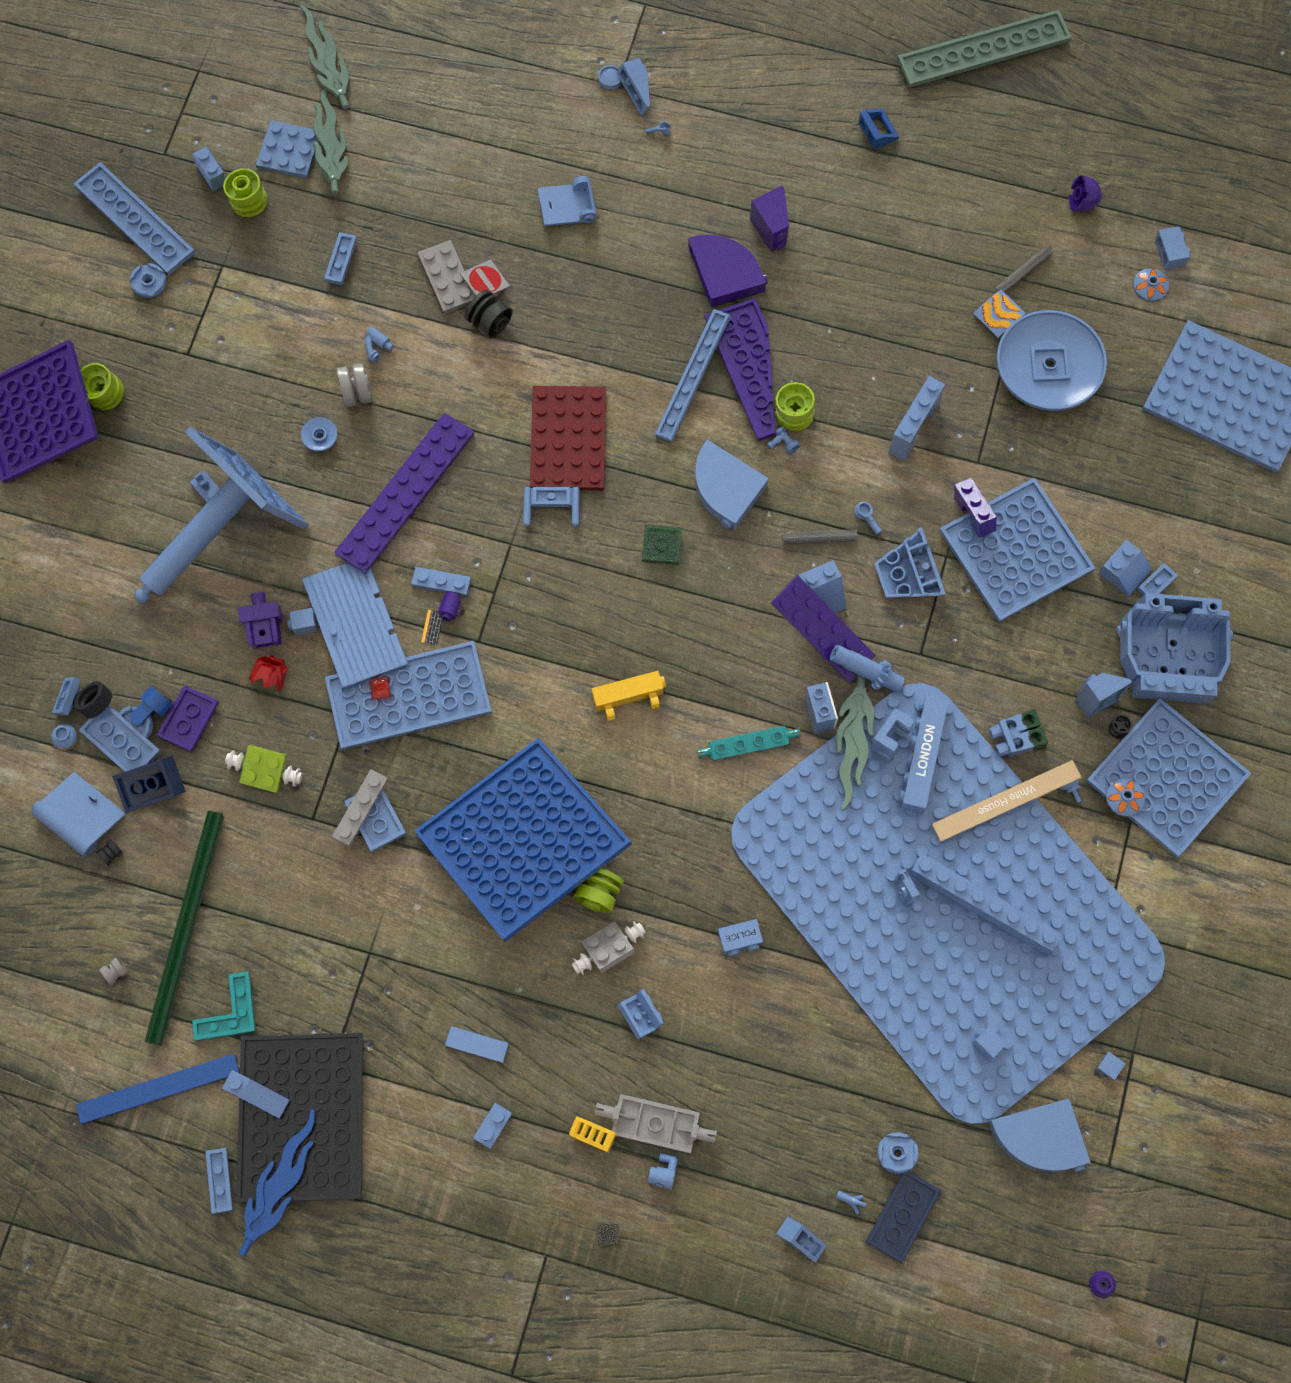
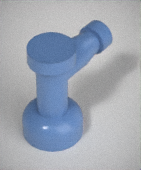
M784 426L778 428L775 432L777 436L767 443L769 448L772 449L775 445L784 441L787 445L786 451L789 454L796 452L801 446L797 440H792L789 437Z

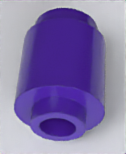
M447 592L443 596L438 610L442 620L451 621L456 619L461 605L460 595Z

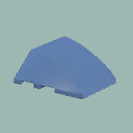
M922 526L915 534L906 538L901 545L892 549L874 563L886 598L946 595L938 567Z

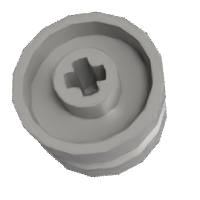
M363 363L352 366L353 377L350 376L349 369L346 366L337 368L346 408L356 405L355 394H358L362 404L371 403L370 385Z

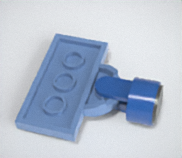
M151 685L140 697L143 701L138 707L128 706L118 712L109 704L101 714L88 719L79 730L125 772L153 762L161 753V750L148 739L153 730L151 717L156 712L163 716L173 705V700L155 685Z

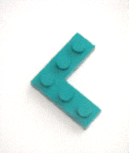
M249 971L229 974L232 1014L192 1020L194 1041L256 1032Z

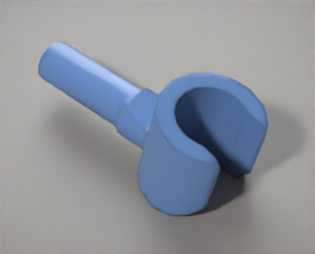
M662 121L659 126L645 129V132L661 131L664 135H668L671 133L668 129L671 126L666 121Z

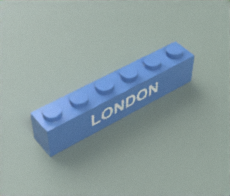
M926 694L924 700H920L918 710L921 711V716L916 718L914 726L918 730L916 736H912L910 745L914 747L913 753H909L907 765H910L908 772L905 771L903 783H906L905 790H901L899 801L902 802L901 808L920 813H924L926 809L949 702L947 698Z

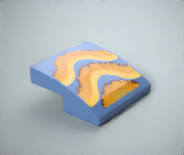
M1002 290L995 293L973 313L999 339L1014 321L1026 315Z

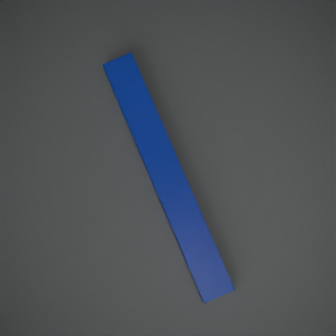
M231 1054L78 1103L76 1106L80 1123L83 1125L226 1079L232 1070L240 1074L236 1055Z

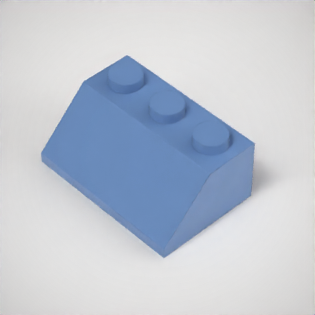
M1101 673L1098 676L1093 674L1085 680L1086 683L1081 686L1082 689L1078 691L1079 695L1075 701L1089 719L1119 701L1132 681L1128 678Z

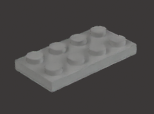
M451 240L419 251L418 257L443 313L447 314L468 306L475 297V294L460 275V273L464 272V268Z

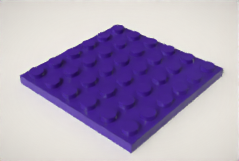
M67 340L0 374L1 482L6 484L99 439L72 341Z

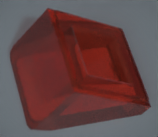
M389 676L369 680L372 700L391 698Z

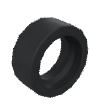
M94 681L80 691L75 699V709L87 719L94 718L108 707L112 699V692L100 681Z

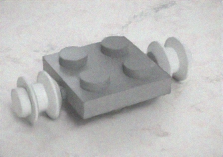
M614 921L581 941L588 953V957L581 953V958L578 960L573 958L574 962L571 965L577 974L581 973L584 975L583 970L588 969L591 971V963L594 962L598 970L603 973L634 954V948L629 940L637 943L636 938L640 936L644 939L643 934L646 932L640 922L636 924L633 921V927L625 926V933L623 934Z

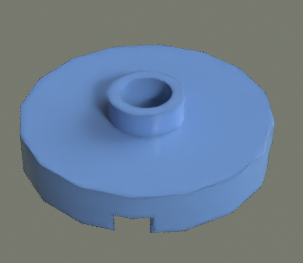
M147 263V265H140L132 271L130 283L133 291L138 296L153 298L165 289L167 278L162 268L158 265Z
M896 1132L888 1134L881 1140L877 1155L878 1161L885 1170L894 1174H905L916 1165L919 1152L917 1144L910 1136ZM895 1152H900V1153H901V1156H900V1157H896V1156L894 1155V1153H895Z

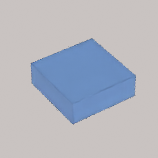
M1107 1052L1096 1069L1114 1081L1126 1063L1112 1053Z

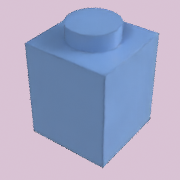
M312 608L289 612L290 619H287L288 628L293 630L295 636L318 632Z
M990 1026L986 1030L982 1027L974 1035L977 1039L973 1044L989 1060L993 1059L1007 1045Z

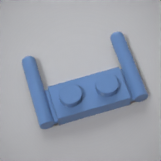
M578 487L524 488V526L528 527L531 524V506H572V526L577 527L579 525Z

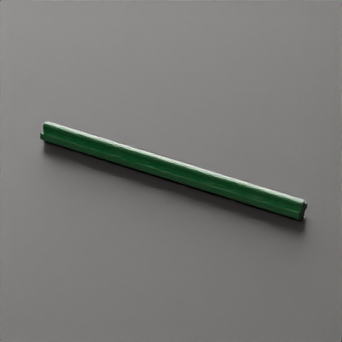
M207 811L144 1042L157 1046H162L224 820V815L219 812Z

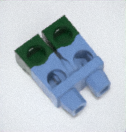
M1036 709L1000 720L998 725L989 729L992 740L1001 737L1003 743L995 746L998 757L1008 755L1010 758L1035 749L1046 748L1048 740L1043 727H1040L1041 722Z

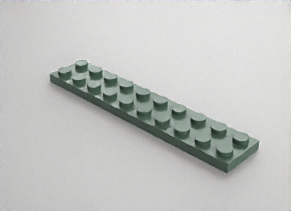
M1055 10L898 55L897 60L907 84L911 88L1071 41L1072 37L1060 11Z

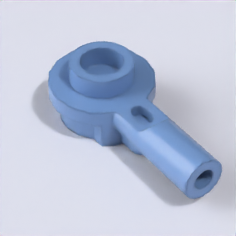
M859 502L854 509L855 515L861 520H866L876 535L880 534L882 530L872 517V506L868 502Z

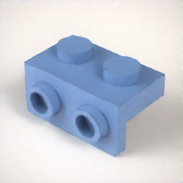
M644 989L617 1005L637 1040L655 1032L664 1024L660 1013L656 1011L650 996L646 994Z

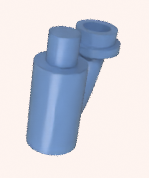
M370 327L366 332L365 347L368 353V361L376 363L380 358V354L377 350H373L372 343H375L381 349L386 348L388 351H391L394 345L390 343L388 337L374 327Z

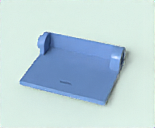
M75 772L32 807V815L84 858L90 856L95 851L98 840L126 815L124 811Z

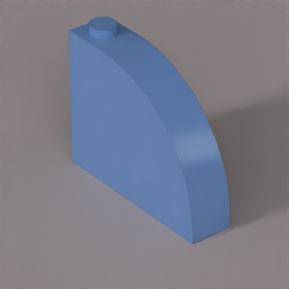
M706 440L696 461L695 485L697 494L703 506L714 518L719 520L725 528H731L735 531L768 486L769 478L714 443Z
M1070 1099L993 1119L988 1122L991 1132L1002 1150L1014 1161L1027 1168L1041 1172H1061L1070 1169L1078 1172L1086 1169L1085 1165L1091 1163Z

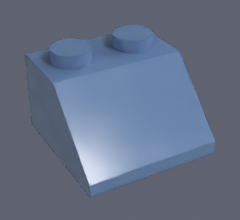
M1126 539L1104 564L1099 575L1129 597L1151 572L1152 568L1142 551Z

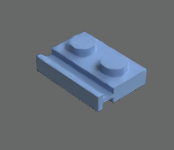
M906 869L898 872L894 883L898 882L899 884L898 896L900 900L906 902L907 906L915 903L919 892L911 878L906 877Z

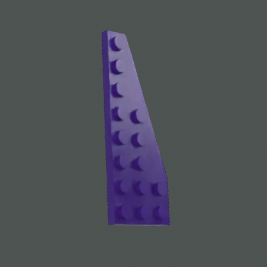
M753 298L718 310L729 314L731 318L717 349L757 441H761L775 436L769 330L758 303ZM711 313L705 315L704 319L706 323L708 322Z

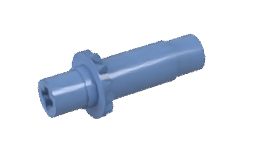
M836 645L831 652V661L870 680L871 687L875 690L886 687L894 692H898L904 684V677L891 670L890 662L884 660L877 663L840 645Z

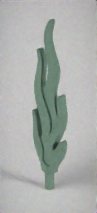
M301 5L300 8L307 17L306 37L317 53L316 60L312 48L308 47L311 66L319 73L317 80L320 85L333 94L336 99H339L343 109L346 110L350 107L346 99L349 72L343 57L340 56L339 59L341 71L339 73L336 69L337 51L334 40L323 27L322 20L319 21V32L325 42L320 40L315 32L312 13L305 6Z
M323 88L320 94V101L326 114L325 125L322 124V109L319 104L315 103L316 117L313 129L318 142L315 141L313 147L315 149L316 164L327 178L328 183H331L332 194L337 195L339 194V179L345 172L348 164V157L346 156L339 162L345 151L346 139L342 128L338 132L339 141L336 137V113L327 99V90Z
M858 675L857 687L845 700L839 712V718H843L849 711V714L840 724L836 735L837 754L841 752L843 737L846 744L845 756L839 770L840 780L845 791V800L841 807L842 811L849 805L853 795L850 774L853 762L856 758L858 759L855 780L857 786L861 787V775L869 756L868 742L862 724L864 717L867 720L869 737H873L875 712L866 693V688H864L866 678Z

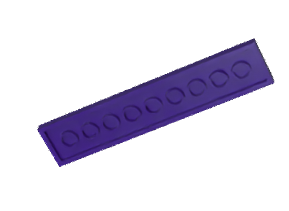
M443 413L336 549L335 555L366 574L473 437L474 431L446 413Z

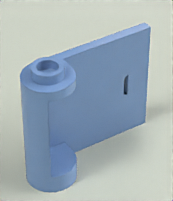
M576 177L572 185L537 188L544 226L575 223L589 224L597 218L589 177Z

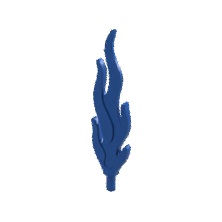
M313 1109L310 1111L306 1126L286 1143L281 1162L274 1175L267 1181L275 1166L274 1161H271L261 1174L256 1189L255 1211L253 1206L254 1200L252 1198L248 1199L245 1208L246 1231L244 1237L246 1239L238 1252L245 1257L253 1241L256 1242L257 1239L278 1225L287 1206L292 1201L291 1197L286 1198L276 1212L272 1214L277 1202L292 1190L302 1177L308 1151L314 1143L311 1141L303 1147L297 1164L293 1168L292 1161L297 1148L313 1129L315 1123V1112Z

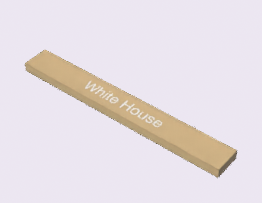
M1073 760L939 820L931 826L941 843L1081 779V775Z

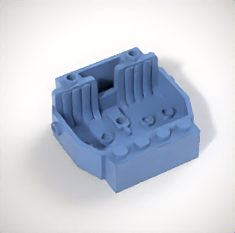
M1145 593L1126 613L1120 622V662L1128 679L1132 681V698L1151 700L1161 698L1164 701L1208 704L1217 697V684L1222 681L1231 662L1230 641L1233 637V631L1230 630V611L1222 610V599ZM1170 641L1175 644L1174 647L1170 645ZM1160 668H1163L1165 670V673H1162L1160 671ZM1179 670H1183L1184 675L1180 674Z

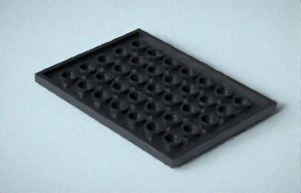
M363 1033L241 1036L240 1074L290 1101L279 1119L239 1098L236 1203H247L249 1198H252L254 1200L253 1203H256V1189L261 1174L270 1162L274 1161L275 1166L267 1181L274 1175L281 1162L286 1143L306 1126L311 1109L315 1112V1123L310 1134L297 1148L292 1161V1168L297 1164L303 1147L311 1141L314 1145L308 1151L304 1171L299 1182L278 1202H283L288 1197H291L292 1201L362 1199Z

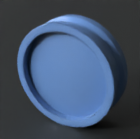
M614 65L604 66L598 74L599 84L607 90H614L620 87L622 82L617 75L619 68Z

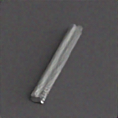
M1046 245L1009 275V277L996 286L997 292L1002 290L1005 293L1010 287L1012 288L1029 271L1031 272L1045 258L1047 259V257L1053 254L1052 247Z
M857 530L813 531V533L812 531L811 533L792 532V534L791 532L790 534L785 532V534H782L783 544L784 541L785 544L787 542L789 544V541L790 543L791 541L792 543H796V541L797 543L798 541L799 543L801 541L802 543L803 541L804 543L805 541L810 543L811 540L812 543V540L813 542H817V540L818 542L819 540L820 542L821 540L823 542L824 540L825 542L826 540L831 542L832 539L833 542L834 539L835 542L838 539L839 541L840 539L841 541L842 539L844 541L845 539L846 541L847 539L848 541L849 539L851 541L852 539L853 541L854 539L856 541V538L858 539Z

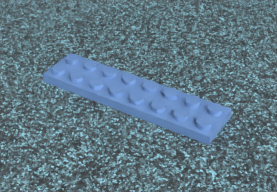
M101 162L74 183L75 188L155 264L162 268L168 276L195 254L194 249Z

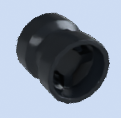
M1125 715L1116 716L1109 725V733L1114 738L1125 737L1132 727L1130 718Z
M111 839L106 842V846L96 851L97 855L107 866L113 863L114 858L120 857L123 854L121 849Z

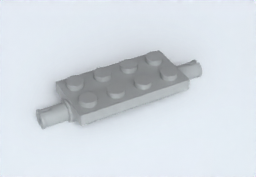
M620 1094L617 1106L612 1107L597 1103L594 1116L612 1119V1131L617 1133V1137L691 1154L693 1142L696 1139L714 1144L717 1133L716 1130L701 1128L697 1125L699 1112Z

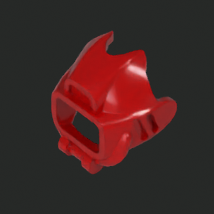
M274 655L258 658L251 670L249 680L254 684L261 678L264 682V688L277 685V690L281 691L285 681V673L288 671L284 659L275 658ZM268 662H273V663H275V664H277V665H279V666H275V665L270 664V663H268Z

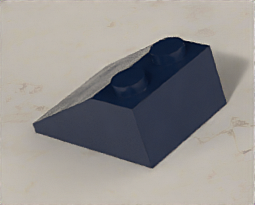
M173 755L112 776L125 813L186 792Z

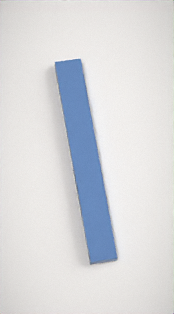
M713 309L658 426L655 437L670 443L673 442L731 318L729 314Z

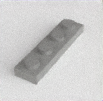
M370 769L332 835L333 839L348 847L352 845L388 782L387 777Z

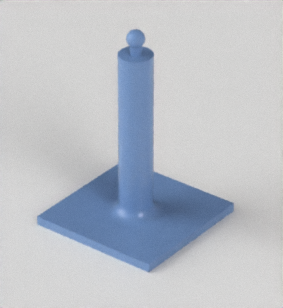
M189 427L185 433L230 478L142 573L140 579L145 586L135 591L134 598L139 603H145L148 601L149 594L152 591L162 596L250 498L261 509L304 530L309 524L236 451Z

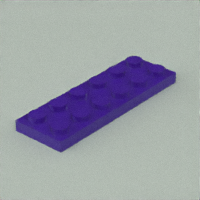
M798 575L771 601L772 606L848 683L858 674L830 660L831 652L836 645L852 650L871 660L876 656Z

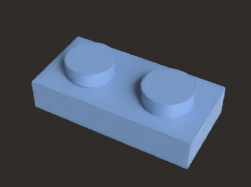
M1164 563L1137 590L1142 595L1145 593L1160 594L1178 575Z
M75 677L64 679L52 711L53 714L67 716L71 712L74 697L79 691L80 679Z
M494 1103L473 1139L492 1149L511 1118L512 1113Z

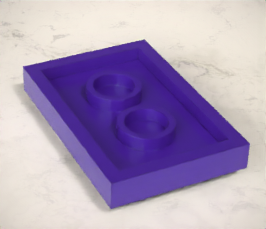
M184 685L156 736L192 753L219 705V701Z

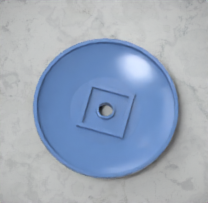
M1055 310L1032 312L1014 321L1004 332L999 342L996 356L998 372L1006 388L1023 403L1047 411L1071 409L1089 400L1101 386L1107 368L1104 345L1093 328L1074 315ZM1052 361L1055 366L1048 367L1045 362Z

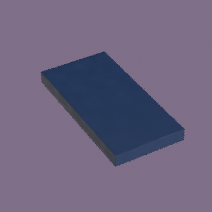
M910 1171L901 1174L865 1243L902 1264L941 1190Z

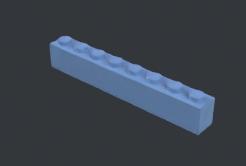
M922 853L909 874L911 877L1047 956L1053 952L1062 936L1061 933Z

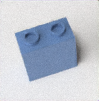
M828 682L807 687L804 700L814 734L834 730L838 716Z

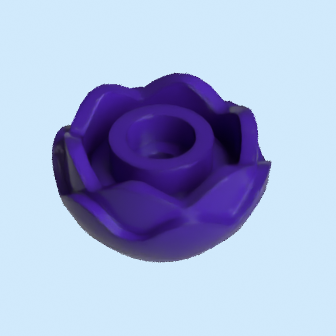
M1098 1271L1090 1278L1089 1284L1095 1296L1108 1298L1115 1292L1116 1282L1110 1273Z

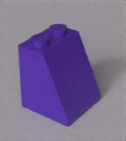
M783 185L751 200L750 220L771 252L776 249L780 250L787 244L789 223Z

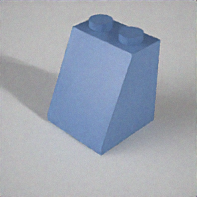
M834 560L799 574V577L834 613L846 609L842 576Z

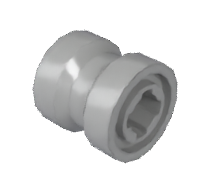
M117 957L111 960L109 966H103L99 969L110 985L114 984L118 977H123L128 973Z

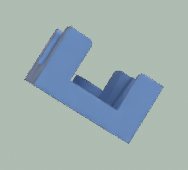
M895 708L874 738L870 750L890 762L899 745L891 737L896 733L906 739L915 720Z

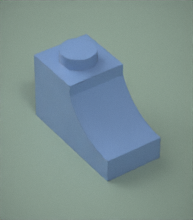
M790 1217L786 1218L776 1233L786 1243L815 1263L827 1246L805 1226Z

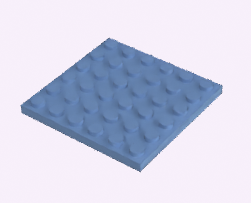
M1035 478L988 502L997 517L995 532L979 538L971 526L969 513L941 527L939 530L998 622L1007 619L1095 570V566Z
M1159 698L1086 782L1105 798L1111 783L1118 779L1126 778L1138 783L1144 790L1145 803L1140 812L1127 817L1178 858L1250 776L1251 772ZM1124 793L1125 798H1130L1129 793Z

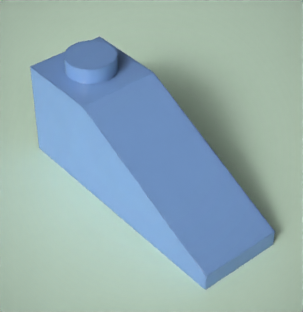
M640 58L622 63L617 71V75L639 114L644 116L650 107L648 72Z
M233 1070L222 1087L226 1092L279 1119L290 1101Z

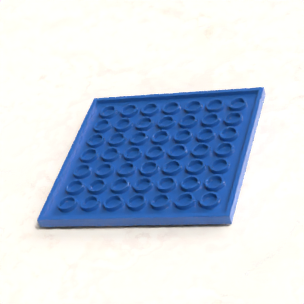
M539 738L414 831L504 942L508 941L632 845L627 836Z

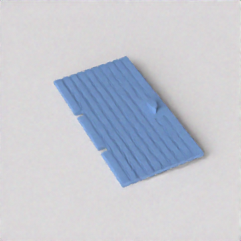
M345 563L302 579L343 689L408 665L397 634L389 635V632L394 630L383 598L375 599V595L380 594L371 568L364 574L352 565Z

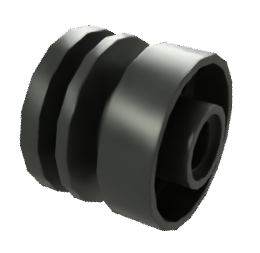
M487 289L478 293L473 298L465 311L464 317L472 326L478 327L479 331L487 338L492 339L498 336L508 325L513 309L503 301H499V298Z

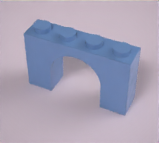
M931 376L927 378L893 435L889 450L890 454L903 461L907 459L926 417L931 418L940 404L945 387L944 383Z

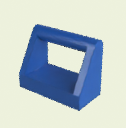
M871 109L860 112L858 123L874 150L899 139L896 130L883 109ZM880 117L889 134L881 135L872 120Z

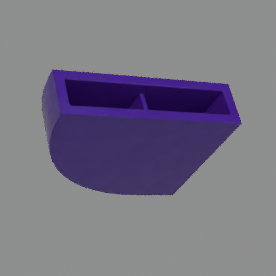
M698 235L688 238V248L710 307L765 292V286L768 284L766 275L762 274L758 262L750 251L740 243L718 235Z

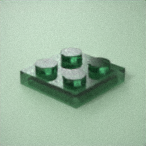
M645 525L642 562L679 565L682 528Z

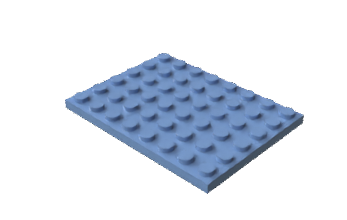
M1188 320L1142 410L1277 473L1291 447V367Z

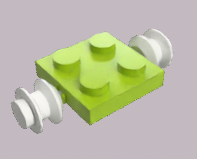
M248 745L246 757H244L242 752L236 755L235 750H232L225 758V764H227L228 769L234 766L235 770L239 771L243 767L239 783L275 793L279 792L282 778L285 785L288 782H292L293 787L301 783L303 777L300 768L293 771L292 766H289L284 770L287 754L253 745Z

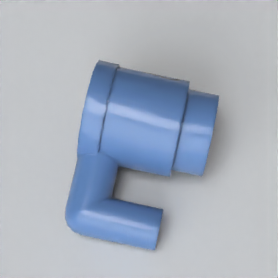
M660 1153L659 1161L669 1163L668 1168L651 1167L648 1183L654 1184L656 1187L672 1190L678 1159L676 1156Z

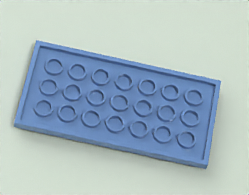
M470 641L406 657L407 666L375 676L344 689L338 674L325 677L341 750L491 714L492 711L475 642ZM386 678L388 680L389 695L374 697L373 680Z

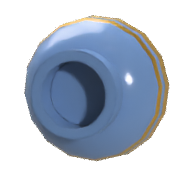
M61 724L53 730L51 741L58 750L67 751L77 745L79 732L70 724Z

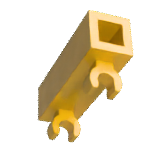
M655 671L592 688V696L597 712L605 710L607 720L610 721L615 719L613 707L649 698L652 709L659 708L658 695L663 694V688L666 687L664 677H660L659 672Z

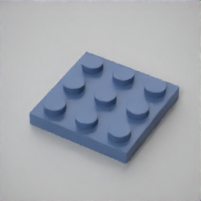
M270 120L256 162V168L308 179L315 158L313 145L315 141L318 142L314 129Z

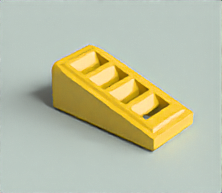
M578 1116L569 1132V1136L605 1152H609L617 1134ZM589 1128H592L588 1135V1138H585ZM597 1131H599V1134L594 1142L593 1140L595 1138V1135ZM604 1134H607L603 1145H601Z

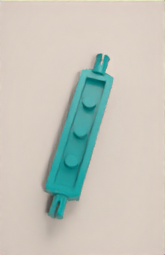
M784 725L709 741L708 748L697 750L699 758L710 755L711 759L715 761L789 745L790 738L800 737V733H798L800 731L799 729L788 731Z

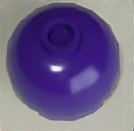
M1078 176L1071 186V189H1074L1073 194L1069 195L1070 209L1076 212L1093 210L1102 199L1099 183L1088 176Z

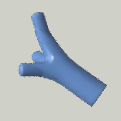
M841 1191L837 1193L836 1199L849 1204L856 1214L860 1213L857 1205L861 1207L867 1206L866 1203L859 1201L863 1199V1195L851 1196Z

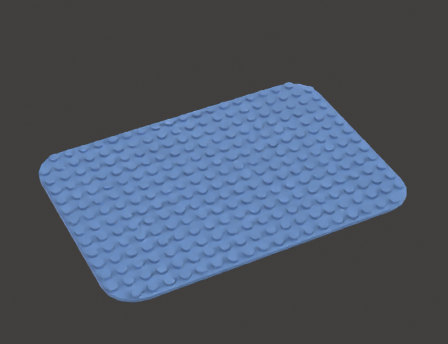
M924 683L907 684L898 692L893 691L873 706L875 712L873 737H869L866 717L862 720L863 730L869 747V756L861 775V787L857 786L855 780L858 759L856 758L853 762L850 773L853 795L845 810H841L845 800V791L840 780L839 770L845 756L846 744L843 737L841 752L837 754L836 736H834L745 804L735 816L732 825V846L747 869L941 1107L957 1120L969 1124L987 1123L1001 1116L1150 993L1162 979L1165 967L1164 952L1155 934L1037 799L940 843L931 826L933 823L1023 782L1000 756L998 757L997 752L947 695L938 688ZM926 694L947 698L949 702L927 806L924 813L901 808L902 802L899 801L901 790H905L906 783H903L905 771H909L910 765H907L909 753H913L914 748L910 746L913 735L916 736L918 730L914 726L916 718L921 716V711L918 710L921 699L924 700ZM896 708L914 719L915 722L911 726V731L906 739L896 733L893 734L891 739L899 745L894 752V757L888 762L870 749L874 738ZM921 853L1061 933L1062 936L1053 952L1047 956L911 877L909 874ZM906 869V877L911 878L919 892L915 903L907 906L906 902L900 900L898 896L899 884L898 882L894 883L898 872ZM990 1026L1007 1043L991 1060L973 1044L977 1039L974 1035L982 1027L986 1030Z

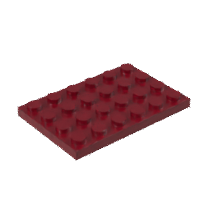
M533 386L530 488L578 487L579 490H604L606 387Z

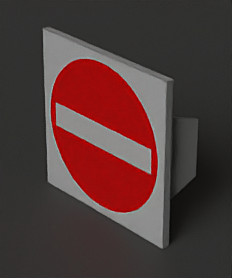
M491 259L460 273L475 296L487 289L493 295L498 296L500 291L510 287Z

